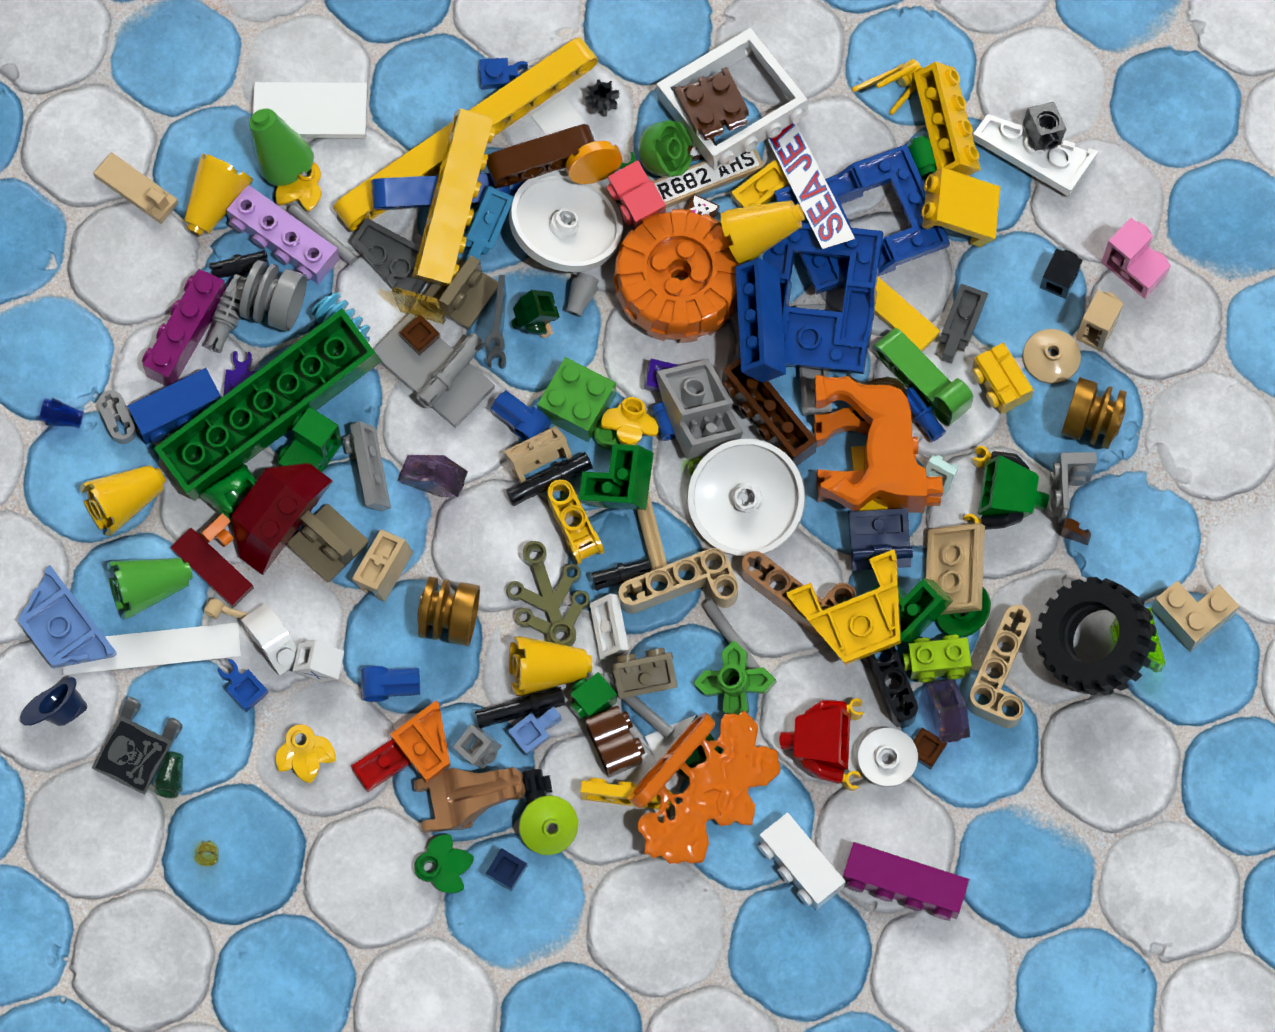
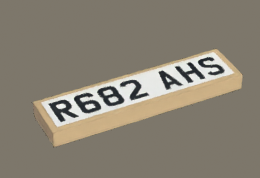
M755 148L751 152L742 153L731 164L726 163L716 170H713L707 161H703L689 167L681 176L662 177L653 181L666 204V208L692 199L694 194L699 196L753 175L762 170L764 165Z

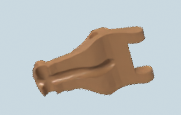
M512 766L509 769H498L484 773L450 768L441 772L428 783L423 778L414 781L415 792L430 790L435 819L421 822L422 832L431 833L471 828L475 820L487 809L509 800L523 798L525 786L522 780V772Z

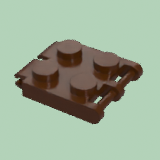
M727 67L722 68L720 73L704 78V76L699 77L697 82L684 87L680 85L674 87L676 96L696 136L702 134L705 141L724 134L723 125H726L728 131L747 125L746 116H749V110Z

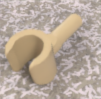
M216 598L211 599L204 609L206 615L216 620L221 612L240 619L248 614L229 608Z

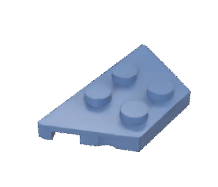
M49 565L44 571L45 575L38 588H35L30 596L28 606L20 614L17 620L53 669L115 657L117 653L51 565Z

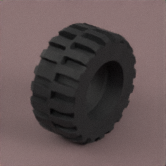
M1088 577L1087 582L1081 579L1071 581L1072 587L1069 589L1062 586L1057 590L1059 596L1055 600L1050 597L1045 605L1049 608L1046 614L1041 612L1038 619L1042 623V628L1036 629V638L1042 644H1039L1037 649L1039 655L1045 658L1043 661L1044 666L1062 683L1089 695H1096L1097 693L1110 695L1113 694V689L1115 688L1120 691L1128 688L1127 681L1132 679L1136 682L1142 676L1139 673L1140 669L1143 666L1148 668L1152 661L1147 658L1149 652H1155L1156 643L1151 638L1157 635L1156 626L1150 622L1153 619L1150 610L1144 607L1145 603L1132 591L1110 579L1105 578L1101 580L1098 577ZM1100 610L1110 611L1116 616L1119 624V637L1114 649L1109 655L1097 662L1086 663L1081 661L1074 650V635L1078 625L1086 616Z

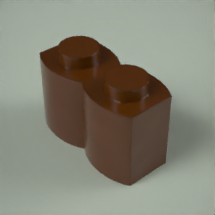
M616 706L585 719L587 732L609 778L642 764L641 755H644L645 751L640 739H634L629 729L633 725L627 711L621 712L619 706Z

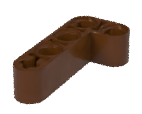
M581 124L495 151L488 155L486 165L495 187L502 188L566 168V162L570 155L573 154L575 156L579 153V148L595 142L589 125Z

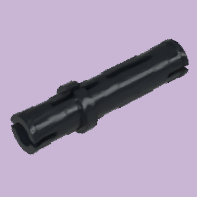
M583 452L563 463L561 461L555 463V467L506 489L512 504L516 506L529 498L547 491L550 484L555 480L561 479L571 482V478L581 474L582 471L586 472L593 469V466L586 452Z
M559 687L535 694V692L530 693L529 696L518 700L475 710L479 728L482 729L490 725L528 716L530 713L538 716L541 715L540 712L552 707L566 706L562 688Z

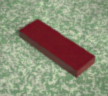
M192 528L170 547L176 556L181 558L184 563L188 562L191 570L232 608L254 589L253 584Z

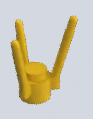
M911 59L905 64H900L890 71L854 86L852 91L857 92L873 84H876L877 88H882L895 80L902 87L908 86L909 88L890 109L889 114L893 115L909 96L917 90L914 73L922 69V67L915 59Z

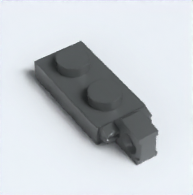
M961 283L941 333L940 343L946 345L942 353V361L952 364L957 349L965 351L988 293Z

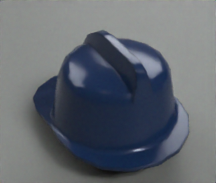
M73 677L66 678L58 685L34 697L23 709L20 722L25 726H31L46 720L57 726H64L87 710V703L75 689L77 685L76 679Z

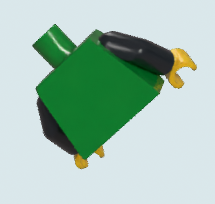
M983 445L976 447L975 453L984 455L983 458H972V462L976 467H985L978 514L982 515V517L977 519L973 514H966L963 517V521L971 520L975 524L981 523L985 526V530L1002 529L1020 523L1023 518L1033 513L1034 508L1039 510L1046 509L1049 503V495L1037 491L1039 480L1037 473L1031 471L1029 466L1017 454L1001 451L989 453L988 449Z

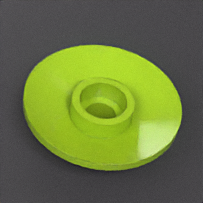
M553 795L542 796L530 802L523 810L519 821V832L523 842L530 850L541 855H554L564 851L572 844L578 831V817L572 805L565 799ZM550 823L556 824V829L553 832H547V826Z

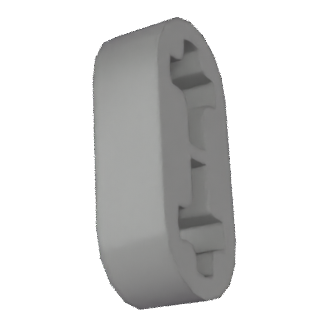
M113 390L105 391L98 398V408L109 433L118 444L130 443L136 437L137 430L125 401L120 393ZM112 399L116 403L115 406L118 413L112 414L110 408L107 407L108 400ZM122 420L123 425L128 427L127 434L122 435L121 432H118L117 421Z

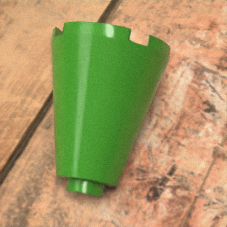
M272 109L257 110L249 120V127L260 174L270 184L276 186L288 185L297 181V176L304 171L306 174L312 167L314 153L310 145Z
M181 558L124 560L107 563V571L113 570L114 574L113 578H109L114 602L118 610L124 609L125 611L121 615L123 620L135 616L188 587L189 580L193 579L189 563H184Z

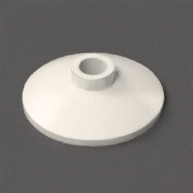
M877 729L868 734L859 747L858 763L861 772L869 781L883 787L900 785L913 775L917 767V748L913 740L906 733L898 729ZM889 755L893 758V762L888 765L884 764L882 758Z

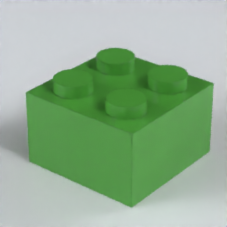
M565 357L539 400L537 408L551 420V424L589 443L594 434L595 427L601 422L603 414L608 410L616 396V382Z

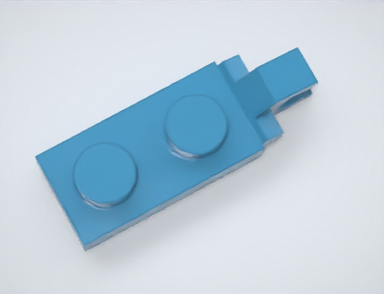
M489 185L486 186L465 234L467 238L465 245L467 249L463 257L465 262L470 255L479 259L481 253L487 255L489 250H492L510 210L514 196Z

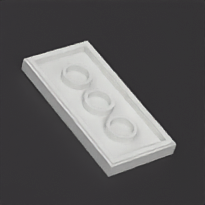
M254 82L253 114L260 109H272L302 138H366L367 83Z

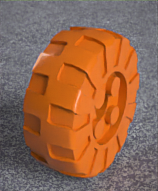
M673 209L672 212L663 214L658 212L644 219L643 223L634 231L632 229L629 231L620 245V250L615 260L614 286L623 312L634 326L639 325L647 331V335L661 341L668 339L676 340L678 343H689L697 341L699 337L707 334L711 336L726 325L727 320L738 308L735 267L740 264L731 253L729 246L732 243L729 236H724L721 223L707 214L692 213V210ZM676 277H682L684 280H679Z

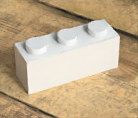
M788 812L759 835L760 845L758 847L768 860L772 858L780 866L778 868L779 874L787 883L792 881L799 889L797 895L807 907L812 905L815 910H818L844 889L846 881Z

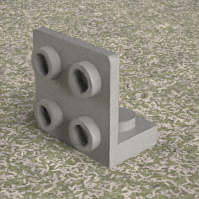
M1096 452L1061 453L1058 462L1053 463V472H1050V489H1055L1054 500L1051 502L1052 517H1057V526L1064 525L1070 509L1068 484L1080 486L1090 482L1097 464Z

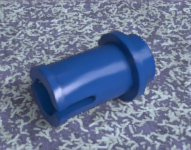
M663 402L653 405L650 415L655 418L658 424L661 440L667 441L676 438Z

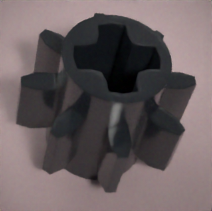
M597 79V83L593 87L587 86V94L589 96L585 97V105H592V114L598 112L607 116V112L611 108L617 110L616 99L619 98V90L612 91V81L606 83Z
M531 769L522 772V780L525 786V804H529L536 798L547 796L546 793H552L550 775L543 776L541 769Z

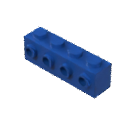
M756 258L735 267L741 372L764 383L786 375L779 269L760 258Z

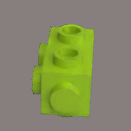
M947 635L942 640L930 641V638H918L913 640V643L908 644L907 653H902L903 668L905 671H909L910 680L918 679V682L921 683L936 680V677L947 676L950 680L961 679L965 677V674H969L972 666L968 637L960 638L959 635Z

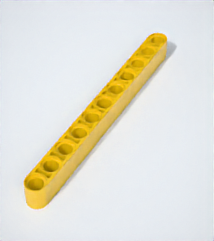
M581 37L575 38L469 111L492 117V126L495 127L494 136H496L588 73L596 66L599 59ZM452 122L348 192L334 204L333 210L350 231L358 230L366 218L373 220L388 210L373 209L372 179L439 175Z

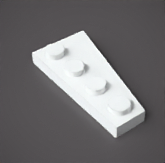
M987 114L973 133V140L1068 197L1098 154V151L1090 148L1086 151L1074 147L1075 143L1066 140L1056 148L1035 151L1022 125Z

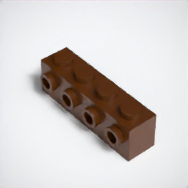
M741 357L723 369L722 385L725 387L730 398L735 397L739 402V409L748 420L752 418L758 426L757 431L764 441H770L774 446L781 449L792 459L796 466L816 453V438L769 381L762 383L742 373Z

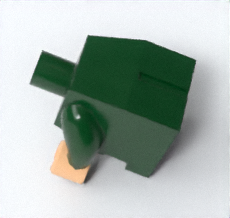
M530 290L520 297L513 307L515 318L511 320L513 328L517 330L525 329L528 333L539 334L543 338L553 334L549 323L556 321L560 316L557 307L554 306L555 300L552 292Z

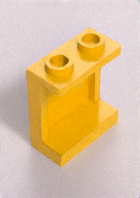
M943 167L928 175L924 184L926 194L925 204L921 211L923 217L922 228L930 229L937 225L971 236V245L982 247L996 239L1000 186Z

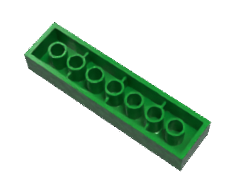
M342 308L154 449L186 494L196 501L205 489L228 476L290 431L299 413H305L308 407L318 410L381 363L382 360Z

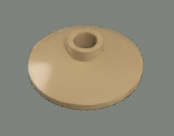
M1045 329L1035 333L1029 338L1023 351V362L1030 375L1038 381L1048 384H1058L1070 379L1078 370L1081 361V353L1077 342L1066 332L1057 329ZM1055 349L1058 355L1051 356L1048 350Z

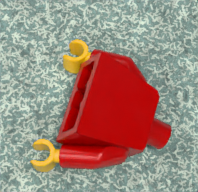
M855 698L849 704L838 700L819 701L807 709L804 714L798 715L795 718V731L780 733L779 743L781 749H794V758L801 762L805 770L819 779L836 784L843 782V786L849 791L858 789V786H853L849 783V777L853 776L860 779L861 774L857 771L845 774L843 770H848L850 719L859 720L864 712L854 711L852 707H861L863 704L862 700Z

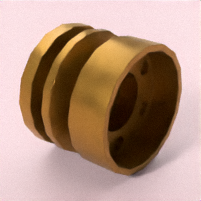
M1079 377L1061 435L1079 440L1085 429L1091 430L1090 444L1095 445L1098 433L1105 435L1101 447L1109 449L1111 442L1118 436L1124 418L1127 392L1119 390L1115 402L1109 400L1113 387L1108 386L1103 396L1099 397L1096 396L1097 382Z
M430 576L421 594L418 606V637L426 639L431 626H433V640L438 641L445 628L448 629L449 643L469 646L477 619L480 585L460 582L455 594H451L450 581L448 579L443 580L440 591H438V578Z

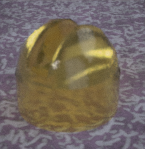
M211 840L200 842L195 849V862L205 867L215 865L219 860V849L216 843Z

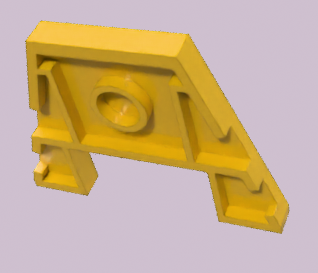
M894 549L869 559L880 585L879 588L825 610H822L811 583L786 592L789 600L845 665L901 643L897 555Z

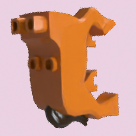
M848 373L845 377L815 375V409L826 407L837 400L845 401L852 406L829 414H815L814 437L817 440V447L825 445L835 434L844 431H855L868 435L864 454L865 470L830 471L817 469L818 502L832 499L852 511H857L873 500L882 506L888 507V509L908 508L910 513H924L925 506H940L941 496L943 495L942 476L926 477V469L916 461L918 437L912 436L911 410L904 384L892 377H882L862 382L854 379Z

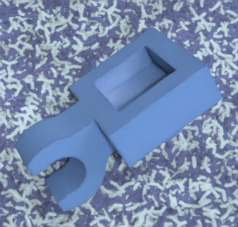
M554 707L538 719L530 713L509 729L508 733L525 755L528 756L550 739V735L546 730L558 724L562 720L561 715Z

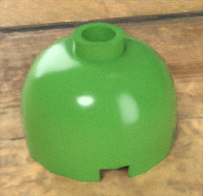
M667 120L653 123L640 137L638 147L640 160L647 171L656 176H681L688 170L692 162V155L688 156V146H692V139L686 127L679 121Z

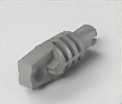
M235 274L223 292L213 314L212 322L214 325L204 346L211 350L214 343L217 342L214 352H222L229 332L237 327L241 318L239 310L242 289L246 280L245 277Z

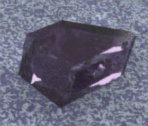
M407 455L397 481L438 497H458L463 489L468 471L445 455Z
M943 679L925 683L934 727L941 743L957 742L962 738L970 737L967 705L955 679Z

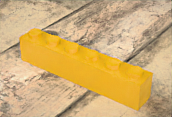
M462 108L455 111L412 275L414 278L447 286L450 285L459 272V265L456 264L458 253L462 254L466 245L467 238L463 236L465 226H469L473 218L474 210L470 209L472 199L477 198L481 186V182L477 181L480 170L484 171L488 160V154H485L486 145L492 142L495 133V127L492 126V117Z

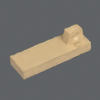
M112 152L94 172L95 178L160 224L164 222L179 204L176 197Z

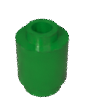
M920 136L911 140L908 149L922 180H926L928 175L937 171L930 139H927L926 136Z

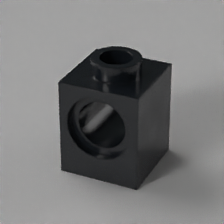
M1054 101L1027 109L1023 125L1034 150H1050L1059 146L1065 135L1066 127Z
M1056 248L1042 277L1040 288L1066 299L1080 271L1083 260L1069 250L1062 251Z

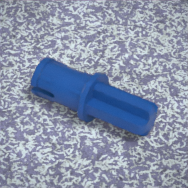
M908 388V402L911 413L915 417L913 422L919 424L930 442L938 440L947 431L932 413L933 408H927L914 388Z

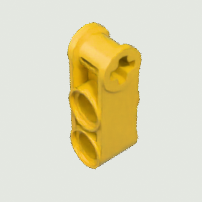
M561 479L552 482L548 487V504L567 541L575 563L579 565L582 564L583 559L594 554H604L602 543L596 531L592 528L573 486L568 481ZM558 491H564L569 497L565 501H557L553 495ZM574 516L579 518L581 523L576 527H570L565 523L566 519Z

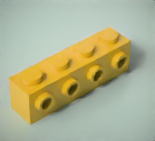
M935 61L915 72L914 77L937 170L943 167L970 176L980 171L981 168L978 160L979 153L972 136L973 128L966 112V101L962 96L959 84L960 76L956 68Z

